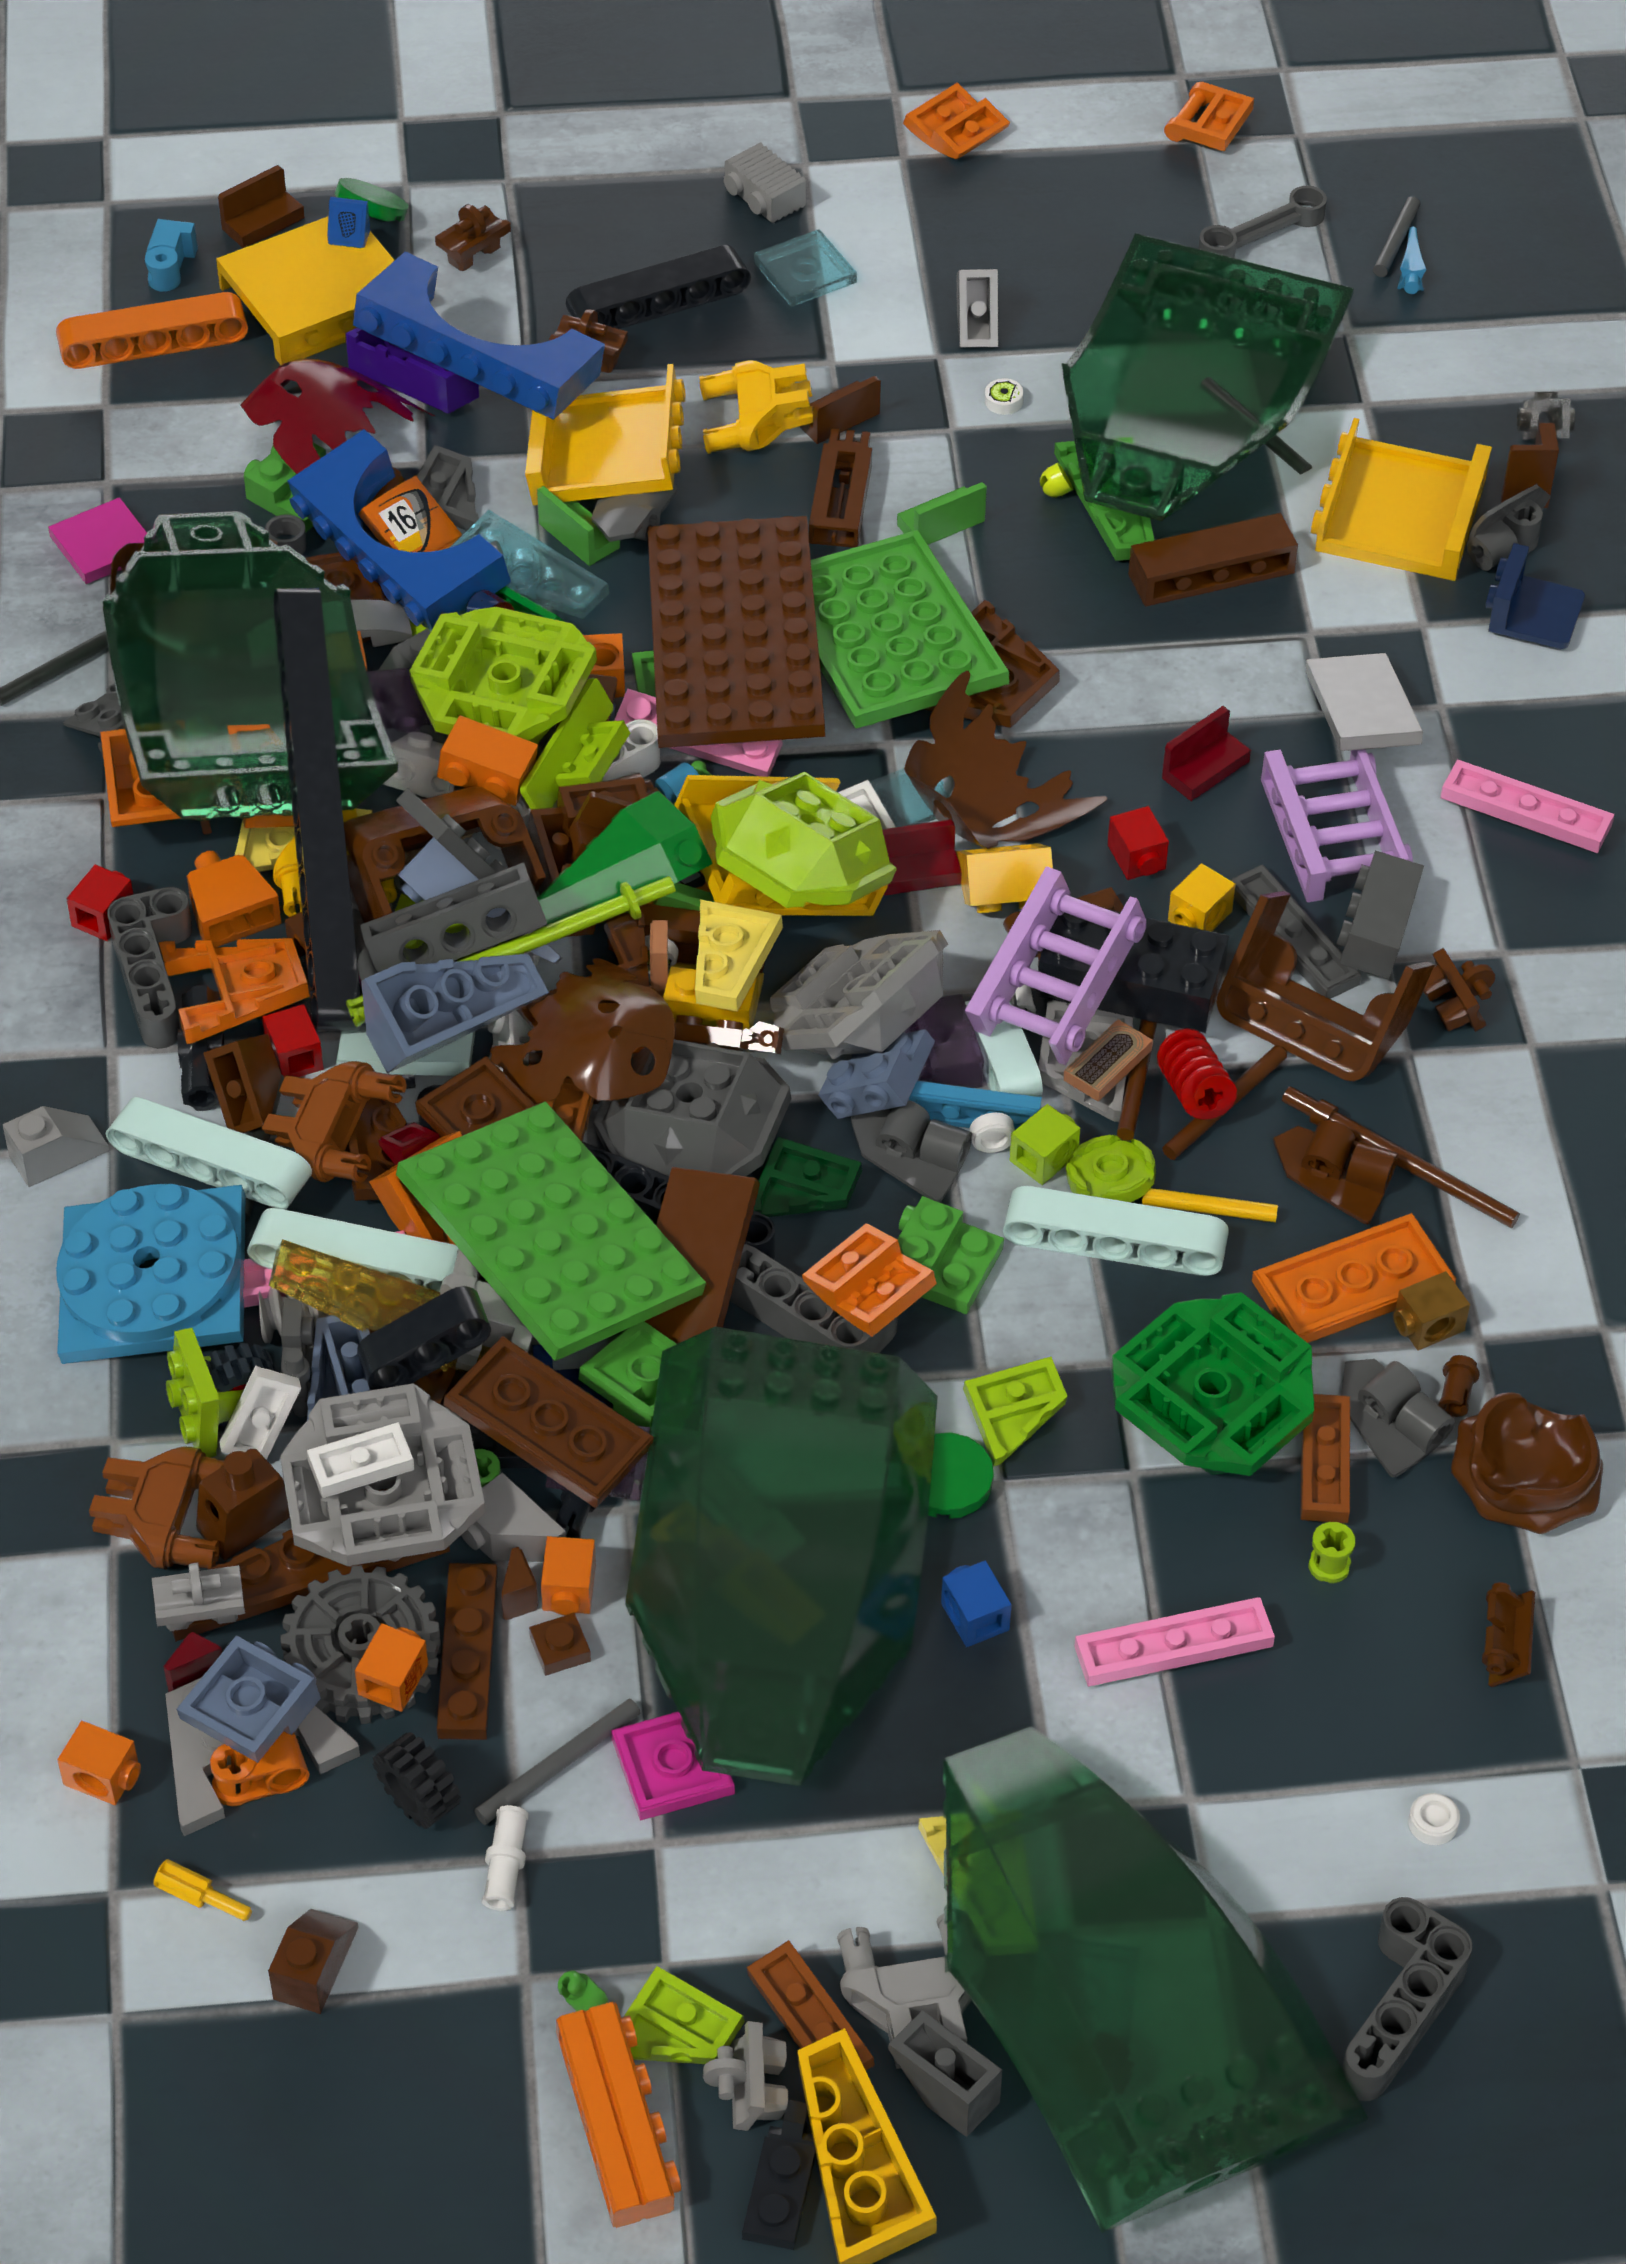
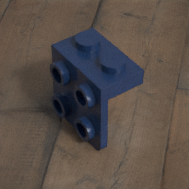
M1513 543L1509 557H1501L1495 577V581H1499V585L1491 584L1485 607L1492 609L1488 631L1558 649H1566L1570 644L1584 602L1585 593L1580 589L1524 576L1529 546Z

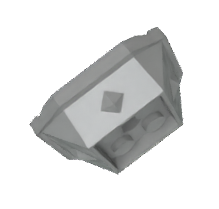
M934 930L889 934L864 939L852 946L840 944L823 949L770 997L771 1009L774 1012L773 1023L775 1026L784 1028L783 1049H805L821 1055H830L832 1059L843 1054L883 1052L943 996V949L948 943L942 932Z
M415 1384L319 1399L309 1413L307 1422L294 1435L280 1455L294 1545L346 1566L382 1560L396 1562L406 1556L445 1550L486 1513L470 1425L449 1409L431 1400L430 1395ZM399 1422L414 1460L413 1471L322 1498L308 1462L307 1450Z

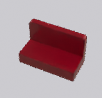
M1221 706L1169 741L1165 746L1162 779L1190 801L1250 762L1251 749L1228 732L1230 710L1225 706Z
M953 820L882 829L889 861L897 868L891 883L887 884L888 887L883 896L961 884L962 871L955 851V824Z

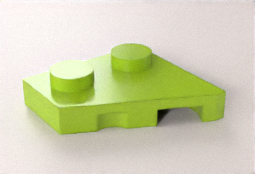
M1051 1356L966 1380L963 1386V1391L988 1454L992 1459L993 1467L1001 1465L1066 1404L1068 1397Z
M656 1966L624 2015V2017L630 2015L637 2037L638 2045L630 2048L634 2060L706 2064L709 2061L718 2059L717 2049L721 2046H730L745 2023L743 2015Z

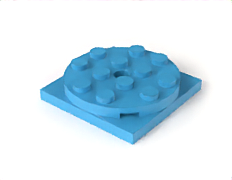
M153 1184L117 1191L113 1196L98 1203L64 1207L63 1242L56 1267L57 1283L60 1290L57 1354L61 1363L66 1364L171 1351L174 1346V1331L191 1327L194 1330L200 1347L243 1342L246 1195L242 1185L195 1190L176 1184ZM159 1259L152 1267L139 1268L147 1260Z

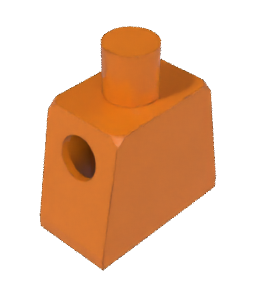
M206 851L196 858V870L189 872L187 882L192 909L202 940H212L213 946L219 947L282 924L279 899L276 891L245 856L235 855L221 860L215 851Z

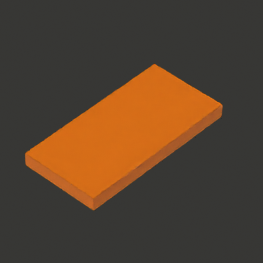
M1413 1213L1255 1270L1252 1274V1282L1273 1316L1307 1343L1395 1311L1399 1290L1447 1271L1455 1283L1456 1278Z

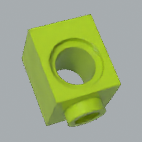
M1046 1104L1011 1133L1009 1161L1043 1185L1067 1165V1161L1069 1163L1072 1159V1152L1079 1146L1080 1127L1077 1126L1070 1116L1061 1114L1052 1106Z

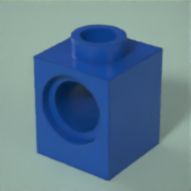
M986 1560L972 1566H959L947 1576L942 1577L941 1604L966 1648L1010 1630L1012 1604Z

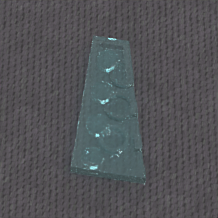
M491 510L483 514L450 546L459 545L478 534L482 535L489 543L497 540L502 548L511 583L506 585V587L537 604L582 619L610 593L607 582Z

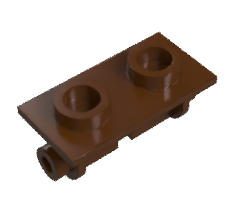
M1503 1582L1494 1583L1492 1589L1486 1593V1601L1488 1602L1487 1620L1492 1623V1626L1486 1627L1485 1652L1482 1654V1662L1486 1665V1670L1489 1672L1488 1685L1490 1687L1531 1674L1535 1592L1531 1590L1516 1595L1511 1591V1586Z

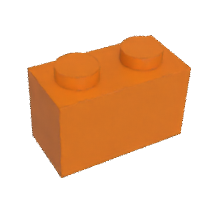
M459 715L441 748L437 778L464 788L482 787L507 804L516 807L522 795L520 793V786L536 762L538 744Z

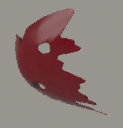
M303 358L279 366L240 404L250 420L258 426L268 425L278 420L281 421L280 426L273 435V447L296 474L320 459L313 446V434L332 450L347 441L345 431L356 432L365 429L367 432L375 434V429L363 411V408H374L371 401L384 405L414 422L411 416L413 413L402 403L435 416L371 378L350 368L329 361ZM292 380L297 382L302 393L299 397H296L287 392L283 387ZM357 380L371 385L378 392H369L358 386Z

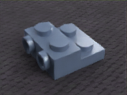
M926 1029L902 1033L881 1053L852 1054L850 1060H841L833 1063L827 1072V1078L818 1096L837 1119L906 1106L935 1040Z
M236 1635L176 1710L182 1721L258 1763L283 1731L290 1735L295 1732L321 1697L316 1685L317 1679L308 1668L299 1663H293L291 1666L280 1660L265 1644L258 1641L251 1644Z

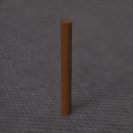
M1141 1019L1138 1031L1151 1038L1154 1043L1157 1023ZM1152 1051L1129 1072L1117 1129V1136L1125 1141L1133 1139L1135 1135Z
M1275 1045L1234 1082L1237 1088V1098L1233 1106L1287 1058V1052L1282 1046ZM1225 1114L1214 1119L1202 1120L1194 1118L1162 1147L1164 1154L1169 1159L1175 1160Z

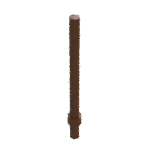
M1291 1086L1285 1091L1282 1102L1309 1116V1121L1314 1125L1318 1126L1319 1122L1323 1120L1339 1122L1351 1129L1355 1135L1354 1141L1359 1142V1140L1399 1153L1397 1166L1509 1228H1513L1520 1216V1213L1338 1113L1339 1108L1324 1099L1318 1102Z

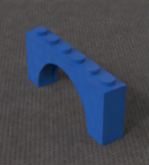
M406 251L356 295L353 326L553 420L600 376L605 344L574 329H570L562 336L543 343L507 345L481 340L454 328L439 316L430 303L435 295L438 266Z
M363 429L287 480L293 495L290 498V503L298 516L302 519L308 517L318 534L324 540L330 538L345 560H354L358 564L363 576L370 583L376 581L392 604L397 602L401 604L409 619L416 626L422 624L429 631H432L441 614L457 612L461 615L466 613L467 605L476 593L483 591L492 596L511 583L503 554L480 534L459 545L443 550L407 552L382 545L363 530L364 521L358 513L363 507L371 503L374 496L384 485L396 477L387 449Z

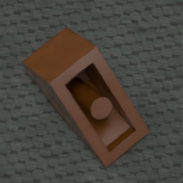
M265 1034L238 1040L204 1052L227 1128L240 1133H246L262 1127L268 1113L272 1114L281 1080L280 1069L269 1035Z
M310 1909L289 1925L268 1970L273 2000L321 2014L356 1935L358 1923Z

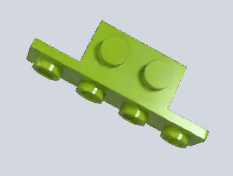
M589 678L569 715L561 721L520 786V793L530 809L552 808L558 799L559 787L602 782L604 775L631 732L624 720L606 722L614 707L598 678Z

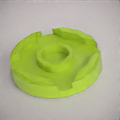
M1105 1135L1092 1138L1080 1144L1072 1152V1159L1069 1163L1067 1161L1066 1175L1069 1187L1073 1193L1133 1202L1144 1196L1154 1185L1156 1164L1152 1151L1141 1141L1131 1139V1142L1121 1141L1117 1135Z

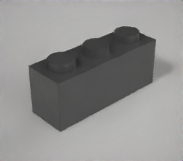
M1376 850L1370 867L1361 865L1354 889L1360 890L1361 894L1352 893L1345 915L1346 917L1353 918V921L1344 920L1337 941V945L1344 946L1339 964L1386 979L1390 978L1424 865Z

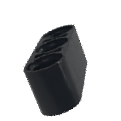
M455 1287L367 1335L359 1343L357 1354L370 1390L412 1384L483 1344L491 1334V1327L478 1292L472 1287Z

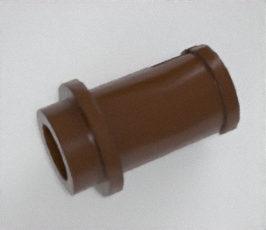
M1455 1355L1443 1366V1375L1446 1378L1438 1405L1452 1417H1462L1468 1413L1472 1386L1478 1381L1480 1372L1474 1359L1465 1355Z

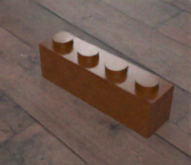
M1280 512L1131 545L1128 575L1146 607L1294 574L1298 543Z

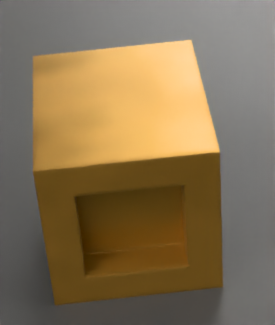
M1447 1271L1399 1290L1393 1319L1399 1333L1404 1337H1408L1417 1351L1464 1332L1470 1303Z

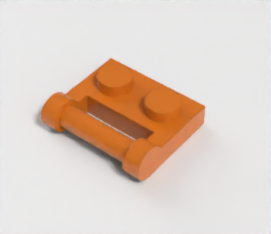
M1197 82L1191 88L1189 99L1181 111L1166 124L1164 133L1170 140L1175 142L1186 139L1209 148L1225 151L1252 112L1254 98L1205 82ZM1210 103L1196 123L1192 122L1191 120L1200 107Z

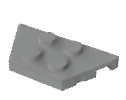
M1061 1001L1048 1002L1045 1018L1059 1023L1070 1003ZM1096 1010L1085 1030V1039L1081 1048L1077 1052L1072 1053L1066 1065L1058 1063L1049 1045L1050 1038L1043 1036L1038 1068L1043 1084L1114 1122H1119L1126 1076L1099 1102L1064 1081V1070L1117 1019L1133 1028L1134 1017Z

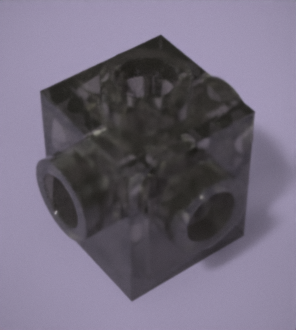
M1534 392V399L1523 401V408H1518L1517 430L1518 432H1523V440H1534V445L1540 413L1547 415L1548 423H1555L1557 440L1569 439L1570 431H1574L1575 410L1570 408V399H1558V392Z

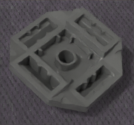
M674 1039L668 1073L661 1086L647 1093L629 1098L603 1100L594 1119L596 1134L607 1152L667 1176H670L672 1167L747 1176L764 1164L792 1098L790 1087L764 1058L753 1057L750 1053L723 1049L714 1042L702 1045ZM644 1047L638 1053L632 1054L631 1066L637 1074L647 1075L654 1068V1056L648 1048Z

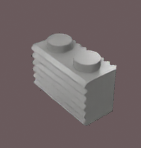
M762 142L725 161L724 184L731 195H739L745 200L753 213L757 215L761 213L770 222L775 223L777 219L781 220L783 216L786 217L788 213L792 214L794 210L798 211L800 207L804 208L806 205L805 177H801L799 172L796 173L795 168L792 169L790 165L782 161L781 157L778 158L776 153L773 154L772 150H768L767 146H763Z

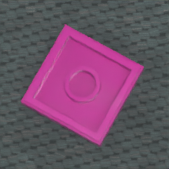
M120 497L48 526L51 539L85 584L110 575L112 559L116 552L124 545L153 541Z
M705 1704L611 1730L612 1741L640 1821L735 1794V1785Z

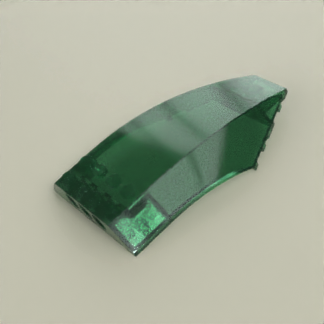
M1135 233L1105 300L1088 332L1066 364L1062 363L1061 365L1085 501L1163 521L1196 500L1239 463L1286 428L1296 416L1326 360L1353 296L1354 288ZM1206 377H1211L1244 406L1258 422L1251 420L1230 406L1201 382ZM1132 437L1134 444L1113 438Z
M240 511L159 515L154 522V528L145 535L142 549L140 552H134L126 565V571L117 578L115 590L111 595L107 594L103 600L106 635L118 702L141 785L183 820L207 821L212 818L223 817L246 819L256 815H293L273 598L276 588H319L322 599L342 810H354L398 771V762L379 715L368 680L352 609L351 589L344 584L337 585L336 587L325 579L324 570L317 565L308 563L303 555L287 544L283 546L276 545L269 540V532L266 529L253 524L251 519ZM269 724L271 727L254 731H237L235 734H229L227 725Z
M721 1327L710 1328L662 1351L650 1433L654 1437V1441L648 1449L625 1606L629 1615L635 1616L643 1634L642 1643L647 1653L656 1661V1673L668 1698L672 1697L682 1717L681 1726L686 1737L691 1739L695 1745L694 1754L702 1771L801 1786L811 1774L815 1763L819 1759L824 1758L831 1749L832 1742L845 1726L849 1727L868 1703L869 1696L873 1691H877L882 1686L890 1670L911 1649L927 1529L938 1396L898 1356Z
M1032 1727L944 1759L943 1784L946 1787V1799L943 1802V1818H946L944 1888L947 1891V1905L944 1908V1924H947L945 1972L949 1971L965 1990L1010 2056L1044 2116L1102 2233L1368 2119L1356 2093L1347 2082L1343 2069L1305 1998L1258 1927L1206 1868L1157 1829L1109 1785L1071 1754Z

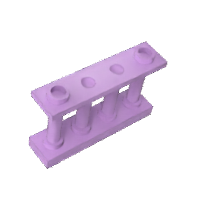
M1366 749L1351 750L1350 760L1293 769L1292 765H1286L1281 750L1264 752L1261 782L1307 902L1323 900L1326 882H1330L1331 877L1359 873L1362 864L1370 867L1374 855L1372 853L1328 860L1326 856H1321L1319 846L1376 837L1383 853L1413 862L1411 848L1409 844H1403L1376 777V763L1372 753H1367ZM1353 777L1358 790L1305 799L1303 795L1298 796L1296 785ZM1365 807L1370 821L1316 829L1315 826L1309 825L1307 817L1308 815Z
M1046 866L967 1005L965 1013L974 1030L989 1037L997 1023L1000 1024L1005 1021L1050 1038L1049 1045L1058 1063L1066 1065L1072 1053L1077 1052L1081 1048L1085 1039V1030L1131 947L1143 937L1146 929V918L1138 899L1131 896L1120 914L1070 896L1071 892L1062 872ZM1067 913L1111 929L1101 949L1098 950L1050 932L1058 915ZM1047 949L1088 964L1091 967L1081 985L1077 986L1031 969L1030 965L1037 952ZM1026 985L1071 1003L1058 1023L1010 1005L1009 1002L1016 989Z

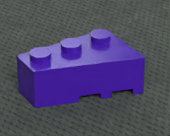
M359 328L345 333L348 366L360 374L448 414L479 398V384Z

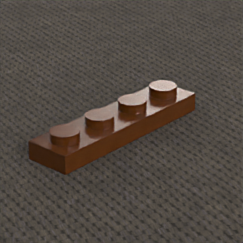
M449 1563L437 1720L438 1739L487 1740L498 1579L497 1564Z

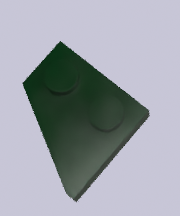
M777 1137L759 1179L760 1187L754 1211L767 1217L847 1208L862 1173V1163Z

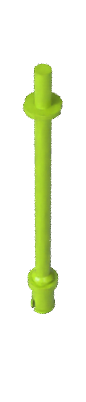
M667 876L633 890L630 884L623 882L620 884L621 895L460 961L478 960L481 957L524 954L627 911L633 919L637 920L641 918L640 906L676 892L671 877ZM363 995L352 1000H346L351 1018L354 1017L353 1022L355 1026H361V1024L365 1023Z

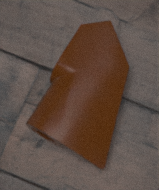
M1332 1120L1319 1122L1315 1132L1297 1126L1273 1138L1287 1178L1361 1223L1370 1224L1392 1179L1399 1153L1359 1140V1142L1354 1141L1355 1135L1351 1129Z

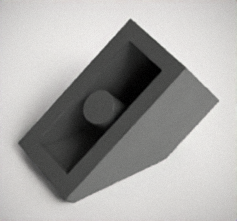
M923 2010L889 2043L888 2050L925 2105L966 2137L1000 2103L1002 2069Z

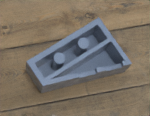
M362 1308L318 1318L316 1321L311 1366L310 1392H308L307 1420L309 1419V1413L319 1399L371 1391L357 1354L359 1343L370 1334Z

